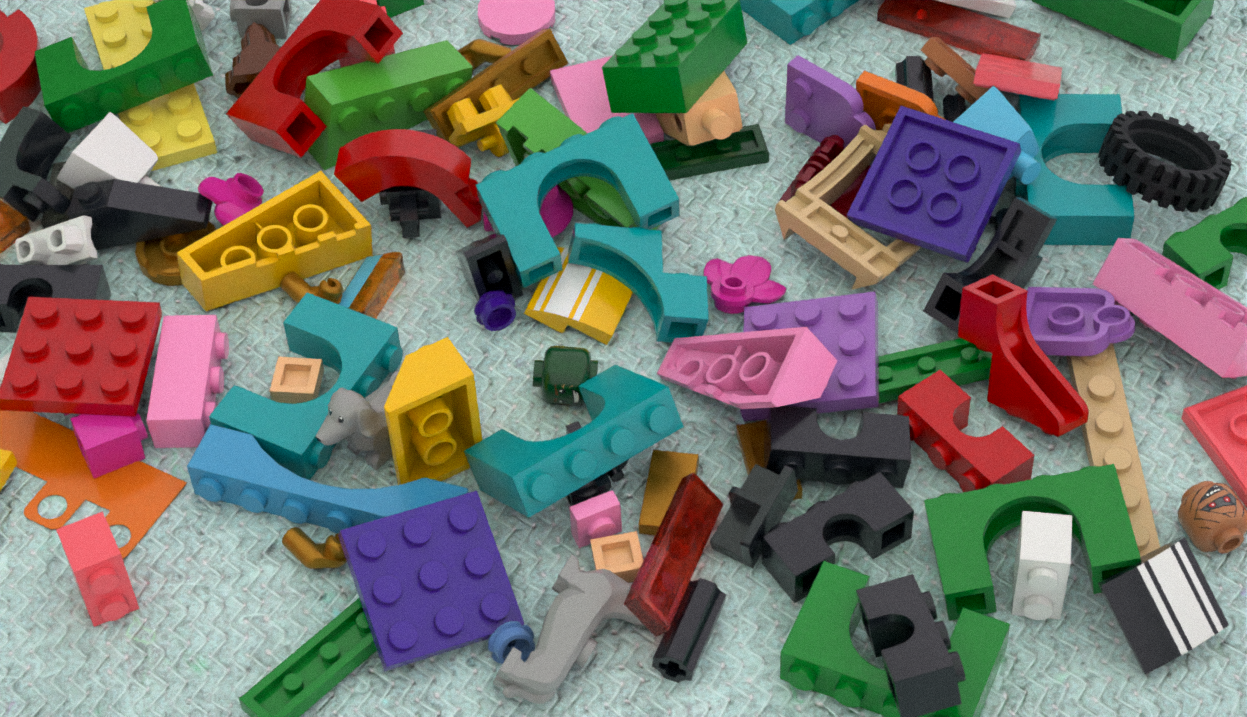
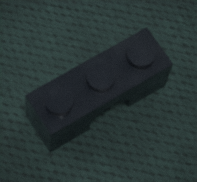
M0 264V332L17 333L28 297L110 300L111 291L103 265Z
M780 406L769 409L764 430V468L780 475L786 465L795 469L796 480L828 482L834 485L852 484L858 480H866L881 472L894 488H903L911 464L909 416L863 412L856 437L839 440L826 435L820 429L817 422V408Z
M879 472L866 480L855 481L844 492L828 501H819L813 504L806 513L795 519L773 526L767 534L762 536V564L790 599L796 603L807 597L823 561L835 564V553L829 547L831 544L840 541L856 543L872 559H875L911 539L914 510Z
M913 574L856 590L864 630L876 658L881 656L883 658L888 687L900 717H917L962 704L958 683L966 681L964 668L958 652H948V650H951V643L943 620L934 621L937 620V612L930 591L921 593Z

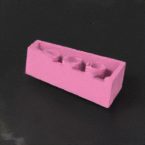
M1118 238L1096 276L1093 285L1110 292L1114 297L1115 305L1127 308L1139 317V321L1142 324L1160 332L1222 378L1236 379L1237 377L1247 376V307L1137 239Z

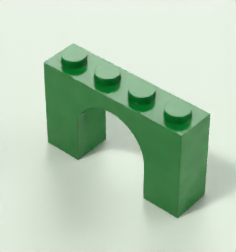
M162 0L147 6L152 27V36L148 45L136 57L115 68L89 70L72 37L34 51L44 106L52 120L66 132L70 133L103 120L109 112L114 115L213 76L200 25L188 0Z
M1114 464L1099 467L1087 466L1078 471L1052 476L1040 475L1031 480L1005 485L993 484L984 489L957 494L945 493L937 498L924 500L929 532L949 621L957 620L963 608L983 615L997 612L994 587L987 558L991 547L1001 535L1020 526L1022 511L1072 515V537L1077 541L1082 550L1093 594L1102 593L1098 582L1141 562Z
M823 561L781 650L780 679L789 682L799 690H813L835 698L839 703L847 707H861L883 717H900L888 687L885 670L875 667L861 657L851 641L861 619L856 590L869 587L870 576ZM965 608L962 609L950 637L951 650H948L949 653L958 652L964 668L966 681L958 683L962 704L917 717H980L1006 653L1010 623Z

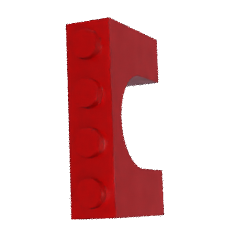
M320 0L228 110L226 115L250 140L302 158L327 127L300 99L302 92L306 88L307 76L318 74L329 64L347 57H355L378 64L401 37L403 32L379 5L360 0Z

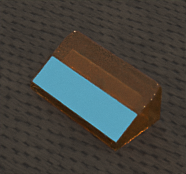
M390 252L366 256L342 293L339 305L376 319L405 273L402 253Z

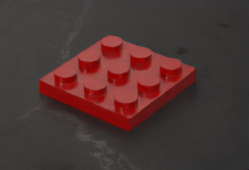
M28 297L0 387V410L136 417L162 318L160 302Z

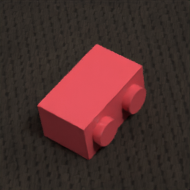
M103 511L56 529L76 585L94 627L108 621L118 620L126 614L139 609L121 553Z

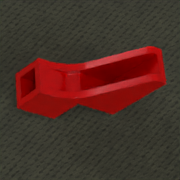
M993 274L963 287L958 337L974 344L979 350L992 353L987 401L1004 409L1007 414L1019 417L1039 427L1044 433L1057 437L1087 423L1089 409L1086 402L1041 350L1032 336L1026 311L1028 291Z

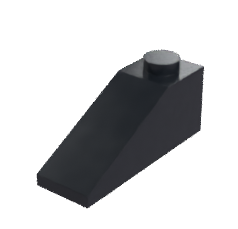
M112 179L102 182H88L82 186L75 187L67 215L70 220L80 216L92 218L91 240L95 249L101 250L207 229L213 201L196 192Z

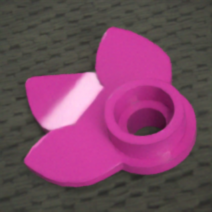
M237 173L233 178H228L226 181L216 177H208L201 181L198 186V192L216 204L214 213L217 220L223 226L262 204L261 197L264 193L262 186L253 177L244 173Z
M743 256L738 258L733 264L715 258L706 264L703 276H707V283L711 286L710 294L714 300L715 307L729 314L744 312V307H748L751 302H775L786 293L787 289L783 285L769 280L771 264L760 256Z

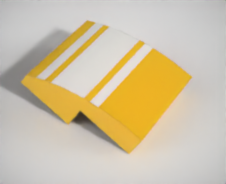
M557 247L561 255L563 270L540 280L524 314L562 334L567 325L607 345L633 292L622 282L602 271L568 263L569 248Z

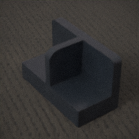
M755 464L741 489L733 486L729 491L731 506L710 540L711 548L746 566L754 568L762 554V536L767 534L773 526L780 523L798 492L795 469L785 465L780 475Z

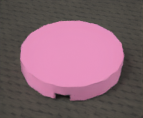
M480 0L478 4L479 27L484 35L490 39L492 35L499 38L500 43L521 45L541 30L548 29L550 25L553 27L555 24V1Z

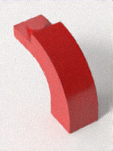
M19 9L8 17L0 10V120L5 124L13 120L23 106L29 107L41 91L34 52L41 49L40 42L33 23Z
M390 129L360 136L339 148L334 175L361 202L391 187L412 186L424 189L438 197L467 228L481 221L482 206L476 189L478 182L469 178L472 159L450 142L420 131Z

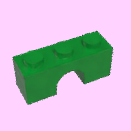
M1247 197L1241 198L1234 206L1218 214H1211L1205 217L1199 224L1184 232L1172 234L1164 242L1162 255L1218 290L1227 286L1234 257L1230 252H1237L1247 256Z

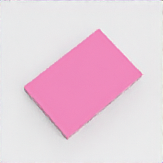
M612 56L550 71L551 83L565 116L587 133L599 129L603 122L612 117L620 116L623 118L632 114L611 113L602 66ZM633 113L649 144L664 141V132L655 113Z

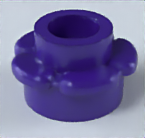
M489 291L483 294L474 307L477 322L484 325L490 331H499L508 327L516 316L515 300L511 294L506 295L504 291Z

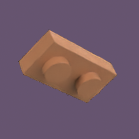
M931 37L920 49L927 56L924 61L925 64L941 77L947 73L958 83L955 90L971 104H974L976 100L990 89L973 84L976 70L939 37Z

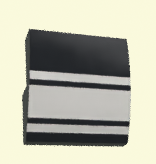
M1184 536L1142 556L1141 562L1098 582L1141 670L1145 674L1192 650L1229 625Z

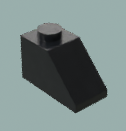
M494 233L456 251L464 278L477 301H479L483 294L489 291H504L506 295L511 294L514 299L523 295L504 234Z

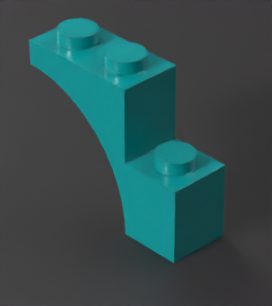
M575 223L568 249V263L602 271L627 286L640 299L649 312L654 324L657 342L672 343L674 338L704 335L709 320L707 276L689 275L687 273H663L661 230H650L641 227L605 226L597 223Z

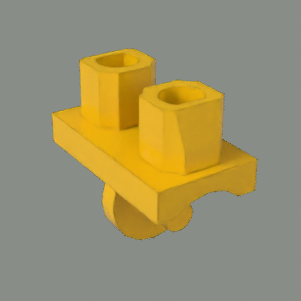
M500 84L488 89L480 96L479 100L486 111L484 113L478 114L470 98L455 102L450 107L447 114L455 129L449 137L451 144L459 148L478 140L477 146L482 152L489 149L497 157H502L509 153L496 122L518 99L512 101Z

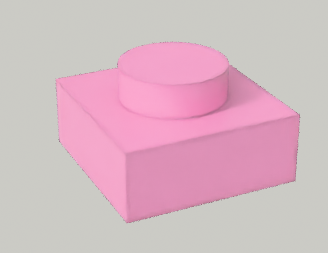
M613 490L569 507L571 533L579 548L591 544L590 539L612 536L622 532L621 506Z

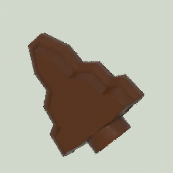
M253 22L252 25L247 27L241 39L242 51L233 58L232 70L225 73L226 92L234 95L236 98L243 94L281 48V46L276 44L274 34L262 24Z

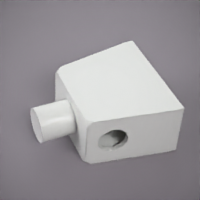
M109 112L71 153L57 179L73 189L88 182H102L112 179L160 186L148 177L157 163L158 157L119 118Z

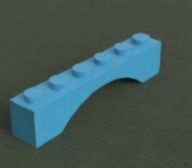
M211 424L187 465L194 493L208 501H223L239 505L254 513L266 512L282 516L294 523H309L325 527L339 534L340 530L469 493L468 488L429 478H421L402 485L377 489H347L323 485L300 477L279 465L261 448L253 435Z

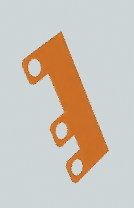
M0 410V449L13 452L18 462L17 468L47 481L25 507V517L48 529H59L64 526L81 504L88 500L110 511L105 517L109 527L124 525L130 530L131 538L129 542L119 548L122 559L130 554L187 484V482L141 461L93 478L80 451L73 430L34 412ZM51 495L64 497L67 501V509L61 516L54 519H46L39 515L38 505L44 498Z

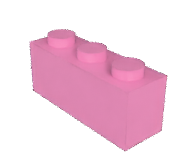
M217 315L163 316L146 419L155 448L198 447L211 424L209 416L218 406V403L215 402L216 394L223 393L224 372L223 368L220 367L221 359H227L229 355L228 334L220 331Z

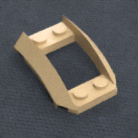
M884 124L882 130H873L867 125L860 127L856 137L830 164L798 188L795 196L786 202L783 200L779 201L775 207L783 239L785 240L792 234L797 233L806 242L857 278L851 290L877 284L921 248L899 239L894 240L886 247L830 206L874 160L891 124Z

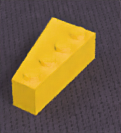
M322 171L317 172L177 252L181 282L205 311L278 288L283 277L293 271L302 279L373 256L371 224Z

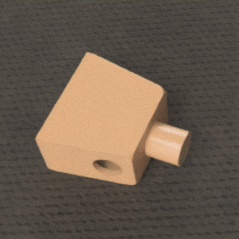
M725 71L721 73L688 113H655L663 132L687 146H694L713 139H726L732 133L742 129L737 93Z

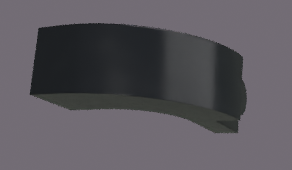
M23 106L0 141V198L34 223L39 214L44 215L46 210L64 215L71 204L70 199L46 181L54 160L71 138V135L42 111Z
M1014 197L995 235L984 252L967 269L958 273H943L923 312L958 334L963 287L993 274L1024 289L1043 259L1038 254L1057 219L1025 199Z

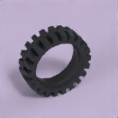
M1127 111L1125 115L1123 113L1117 115L1104 138L1098 154L1100 166L1105 167L1104 172L1107 176H1114L1113 182L1118 186L1126 185L1127 192L1132 195L1137 193L1143 195L1141 200L1151 203L1153 199L1158 202L1159 207L1168 209L1169 205H1172L1175 211L1184 212L1186 208L1190 212H1198L1199 209L1204 211L1209 209L1210 206L1212 207L1225 185L1232 165L1231 160L1227 159L1228 154L1226 151L1219 150L1221 145L1216 141H1208L1209 136L1204 132L1196 133L1194 132L1195 127L1188 123L1182 126L1176 118L1170 117L1169 120H1166L1162 114L1154 112L1150 116L1147 111H1138L1137 114L1134 111ZM1147 153L1167 159L1181 168L1161 162Z

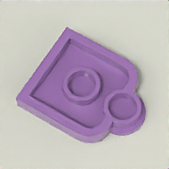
M799 55L787 64L785 123L795 131L803 133L819 143L825 137L838 135L844 140L845 149L856 137L860 127L863 125L876 130L872 118L863 111L862 98L853 86Z
M1028 287L1026 311L1029 328L1037 345L1046 356H1093L1106 350L1109 343L1125 341L1135 332V321L1128 309L1115 305L1113 295L1106 290L1061 287Z

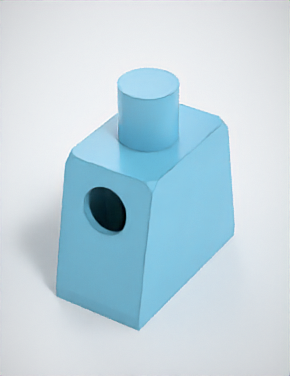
M992 86L962 113L954 123L1020 143L1022 152L1008 180L1014 176L1025 185L1030 184L1038 177L1041 171V164L1034 159L1039 152L1037 141L1027 122L995 86Z

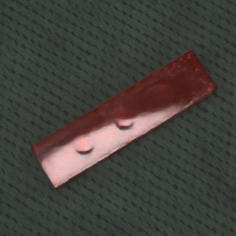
M885 0L877 13V21L927 38L939 37L946 44L979 55L986 53L1030 61L1040 45L1041 34L935 0Z
M694 472L681 479L624 601V605L655 637L668 632L724 505Z

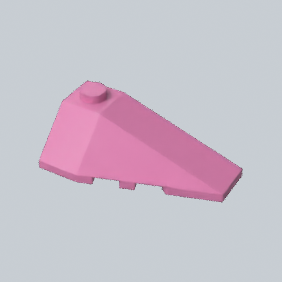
M807 327L674 338L657 374L663 380L740 409L774 408L821 398L838 360Z

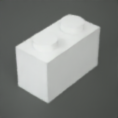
M1022 511L1014 562L1011 615L1026 616L1034 620H1044L1047 618L1061 619L1071 565L1072 515Z

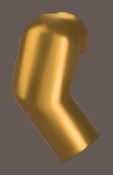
M476 39L457 51L473 66L474 70L484 62L495 63L511 52V48Z
M293 271L285 275L280 282V287L297 304L307 292L339 304L342 298L343 286L334 278H328L327 282L323 280L319 286L311 287Z
M294 527L288 530L282 538V544L309 569L339 568L347 562L338 537L339 534H336L335 537L333 535L328 536L325 543H315L299 527Z

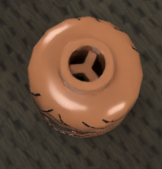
M1204 481L1192 486L1183 494L1181 505L1178 509V520L1194 546L1203 552L1218 550L1219 553L1223 554L1235 550L1244 541L1243 535L1247 531V510L1227 484Z

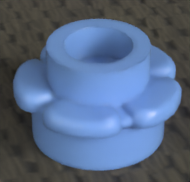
M509 621L502 624L491 634L488 640V649L492 652L493 660L503 664L514 647L522 652L521 659L525 662L530 653L535 651L534 633L528 625L522 626L518 621Z

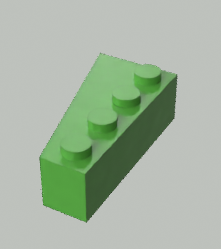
M448 40L384 56L378 64L365 61L307 76L304 103L327 126L307 151L324 170H327L336 165L339 148L360 136L381 130H407L428 120L423 111L470 80L473 66Z
M529 88L496 122L515 166L520 165L526 157L533 153H546L560 147L561 143L570 136L576 134L584 136L588 134L532 88ZM580 176L569 178L557 184L570 196L573 208L595 223L605 226L637 227L620 194L607 182L594 177ZM659 226L654 227L650 230H656Z

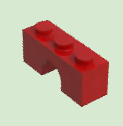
M938 370L898 396L897 415L909 416L910 441H914L928 454L935 467L945 470L959 483L963 492L984 489L993 484L1005 485L1031 480L1035 455L1003 426L993 433L982 437L969 436L961 432L962 429L968 426L971 397L941 370Z

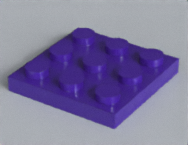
M900 106L847 213V217L855 225L969 263L1022 152L1020 143Z
M477 491L340 530L338 537L384 672L487 640L499 626L506 622L518 621L522 626L525 624Z

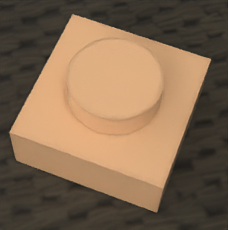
M278 356L269 390L271 400L280 403L296 404L318 398L324 374L322 359Z
M637 531L590 539L595 570H610L629 583L634 582L645 568Z

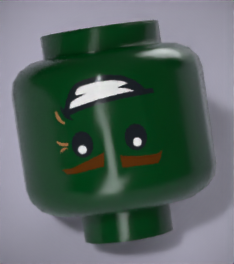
M550 346L545 351L544 360H535L533 387H541L542 398L548 404L582 406L585 402L578 385L597 375L598 360H591V354L585 348Z

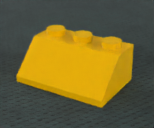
M446 337L433 344L425 345L405 356L384 405L398 485L421 478L443 481L469 469L470 465L464 450L482 441L474 374L450 339Z

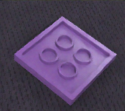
M875 291L744 307L743 332L807 327L838 360L821 398L785 406L817 408V414L879 407L878 300ZM770 408L740 409L744 422L765 420L768 417Z

